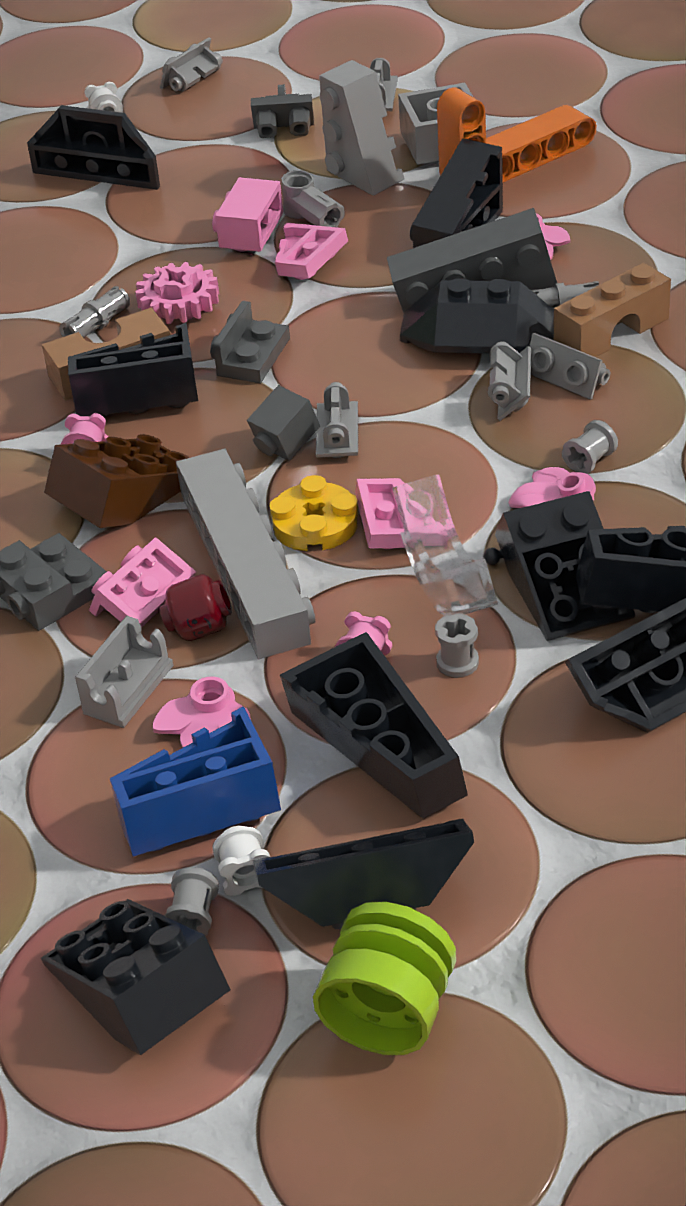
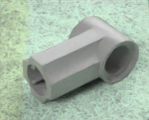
M293 170L283 175L281 178L283 212L286 216L295 219L305 218L316 226L338 227L345 215L344 206L314 186V178L311 173L304 170Z

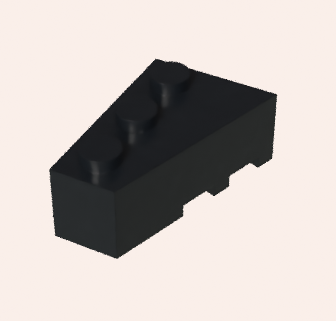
M462 138L411 225L410 239L413 241V248L493 222L503 212L502 147Z
M187 323L175 326L176 334L155 340L152 333L140 336L141 344L119 350L118 345L115 343L69 356L68 375L76 414L79 416H91L97 413L105 418L113 413L128 412L138 414L147 411L149 408L161 406L180 408L188 405L190 402L198 401Z

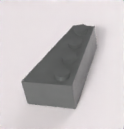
M534 208L387 257L392 283L403 313L441 280L463 278L469 281H492L494 279H505L507 281H521L530 290L554 287V284L557 283Z

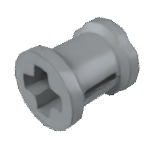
M601 420L589 422L581 436L572 438L564 443L562 450L564 462L575 472L590 473L594 470L596 461L602 456H609L616 451L618 447L616 433L607 423Z
M459 613L442 617L435 625V635L441 646L436 656L437 668L446 676L454 678L468 676L476 671L479 665L478 652L474 648V641H476L478 636V627L475 624V620L468 615Z
M182 868L176 871L172 877L173 902L172 906L167 908L164 916L207 936L212 923V918L209 914L210 903L218 895L219 881L211 872L202 868Z

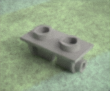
M208 37L198 44H192L187 51L177 57L169 58L162 68L163 76L160 88L163 89L170 85L174 91L183 92L199 82L201 76L205 78L219 70L223 60L219 53H214L209 49L211 38Z
M376 58L371 62L370 69L376 72L386 111H392L398 76H391L390 64L386 59Z
M532 333L529 346L531 348L532 376L588 399H593L597 385H605L608 382L611 372L609 369H606V365L601 359L539 334Z
M498 342L490 350V366L493 369L490 370L488 395L498 404L497 419L500 421L512 411L516 412L522 409L530 398L531 348L529 346L519 353L508 343Z
M333 382L324 390V403H317V419L320 427L316 431V458H341L358 455V401H349L347 388L339 382Z

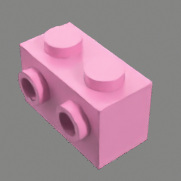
M238 178L231 191L226 193L225 200L219 210H216L213 215L212 227L213 231L217 232L219 248H229L239 252L262 251L283 214L280 181Z

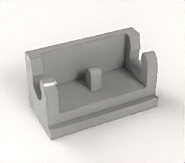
M126 616L75 676L83 714L122 728L127 725L174 666L173 660L168 658L166 641L159 629H155L150 635L151 642H149L141 634L142 628L138 619Z

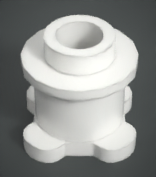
M106 82L101 86L88 85L84 91L89 102L87 108L123 113L122 102L115 95L117 92L116 85L113 82Z
M230 827L217 837L213 843L212 852L215 859L220 863L218 866L220 875L226 878L223 883V889L228 896H237L245 890L256 887L262 888L258 884L253 860L270 857L267 850L263 849L264 839L262 834L253 827Z

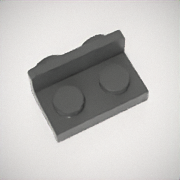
M242 301L235 312L229 315L227 323L219 335H216L212 340L210 354L212 359H215L217 376L262 383L290 340L289 325L276 324L267 320H253L251 302Z

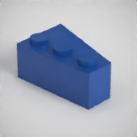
M244 706L231 713L232 721L209 733V730L204 727L191 734L193 743L171 755L163 749L110 778L121 827L133 857L281 811L273 762Z

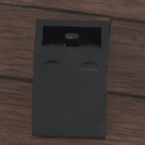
M590 491L504 512L495 533L508 573L546 641L632 619L636 616L634 609L615 607L603 609L592 605H584L581 602L576 572L587 532L592 529H604Z
M130 899L107 906L101 911L99 919L81 931L66 934L56 942L53 950L41 957L43 964L101 1026L116 1041L139 1055L145 1053L231 990L204 934Z

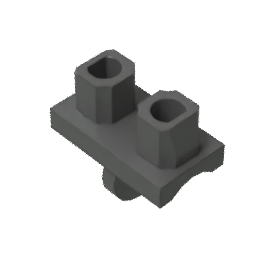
M285 84L278 85V95L251 98L254 129L258 130L259 137L272 138L277 135V127L289 126L291 134L295 136L307 135L310 125H314L312 94H286Z

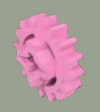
M184 262L181 267H175L173 263H169L168 266L162 268L155 267V274L145 273L143 274V281L136 283L137 290L135 293L138 308H141V311L152 308L160 319H166V324H171L174 319H180L182 323H186L188 319L193 317L200 319L201 311L211 312L213 310L212 304L219 302L217 277H213L211 269L203 271L201 264L191 267L188 262Z

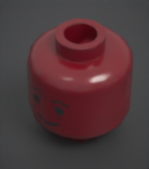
M199 574L169 586L165 594L166 604L160 606V614L166 629L169 632L176 630L179 636L186 641H194L221 631L226 625L227 616L232 614L231 603L224 585L220 580L213 581L206 574Z

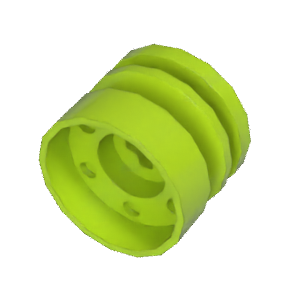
M390 902L364 903L352 909L344 921L340 936L333 947V956L325 966L313 994L314 1011L324 1026L340 1039L362 1050L382 1055H406L420 1050L429 1037L439 1010L438 1000L445 992L448 985V977L454 969L456 946L448 933L430 917L410 907Z

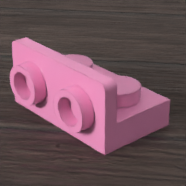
M155 537L143 549L138 545L135 546L121 562V568L114 575L108 571L99 578L91 590L95 596L89 611L96 617L106 609L120 622L126 616L138 619L142 628L160 611V606L166 604L165 594L167 588L172 584L194 577L196 571Z

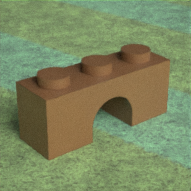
M643 262L555 307L554 341L597 357L610 350L612 331L619 321L639 334L669 319L671 278Z
M152 308L115 319L118 336L108 342L92 343L86 341L79 332L42 344L48 377L65 401L73 398L68 375L69 356L115 343L118 345L119 350L141 344L140 336L149 333L154 335V340L171 335L168 327Z

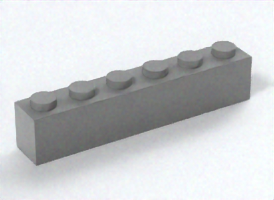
M226 448L176 461L182 498L258 660L310 645L309 625L315 623L313 606L309 597L301 598L297 574L294 568H286V557L280 541H272L273 536L266 514L259 515L256 494L253 488L246 489L245 475L240 463L233 464Z

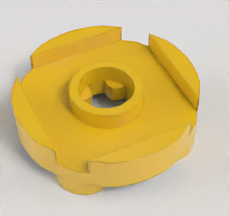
M319 475L303 478L299 485L285 490L278 497L274 498L269 505L275 537L283 545L295 550L308 551L307 545L322 544V550L335 548L348 541L357 529L358 504L356 496L339 485L326 483L325 478Z

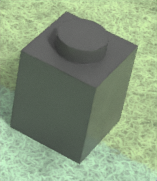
M280 385L270 393L247 419L254 435L253 442L257 448L266 455L272 456L276 454L287 461H290L320 427L310 401Z

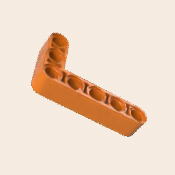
M452 87L443 92L437 103L439 173L441 176L460 141L464 138L502 147L503 182H506L585 147L593 140L597 125L595 120L572 106L563 105L486 138V114L483 103L459 88Z

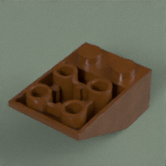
M145 434L137 435L136 439L107 437L106 441L100 442L77 439L74 440L73 444L54 446L44 493L98 528L130 525L181 492L176 461L189 457L180 452L170 451L161 445L160 439Z

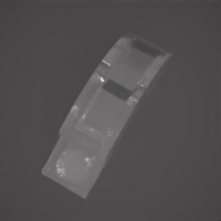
M439 474L393 487L392 490L404 531L400 532L414 573L433 607L441 615L449 616L458 613L465 615L498 605L486 560H474L471 558L459 540Z

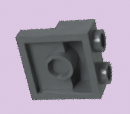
M60 533L44 540L31 549L18 540L0 551V598L8 604L12 613L19 620L26 619L40 631L91 601L95 596L91 592L93 586L107 571Z

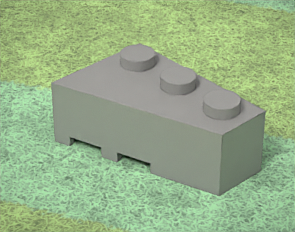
M350 60L319 75L320 101L323 116L322 130L325 140L327 171L373 196L404 180L403 171L399 168L396 169L391 152L392 149L396 148L394 138H387L382 120L383 117L387 116L376 72Z

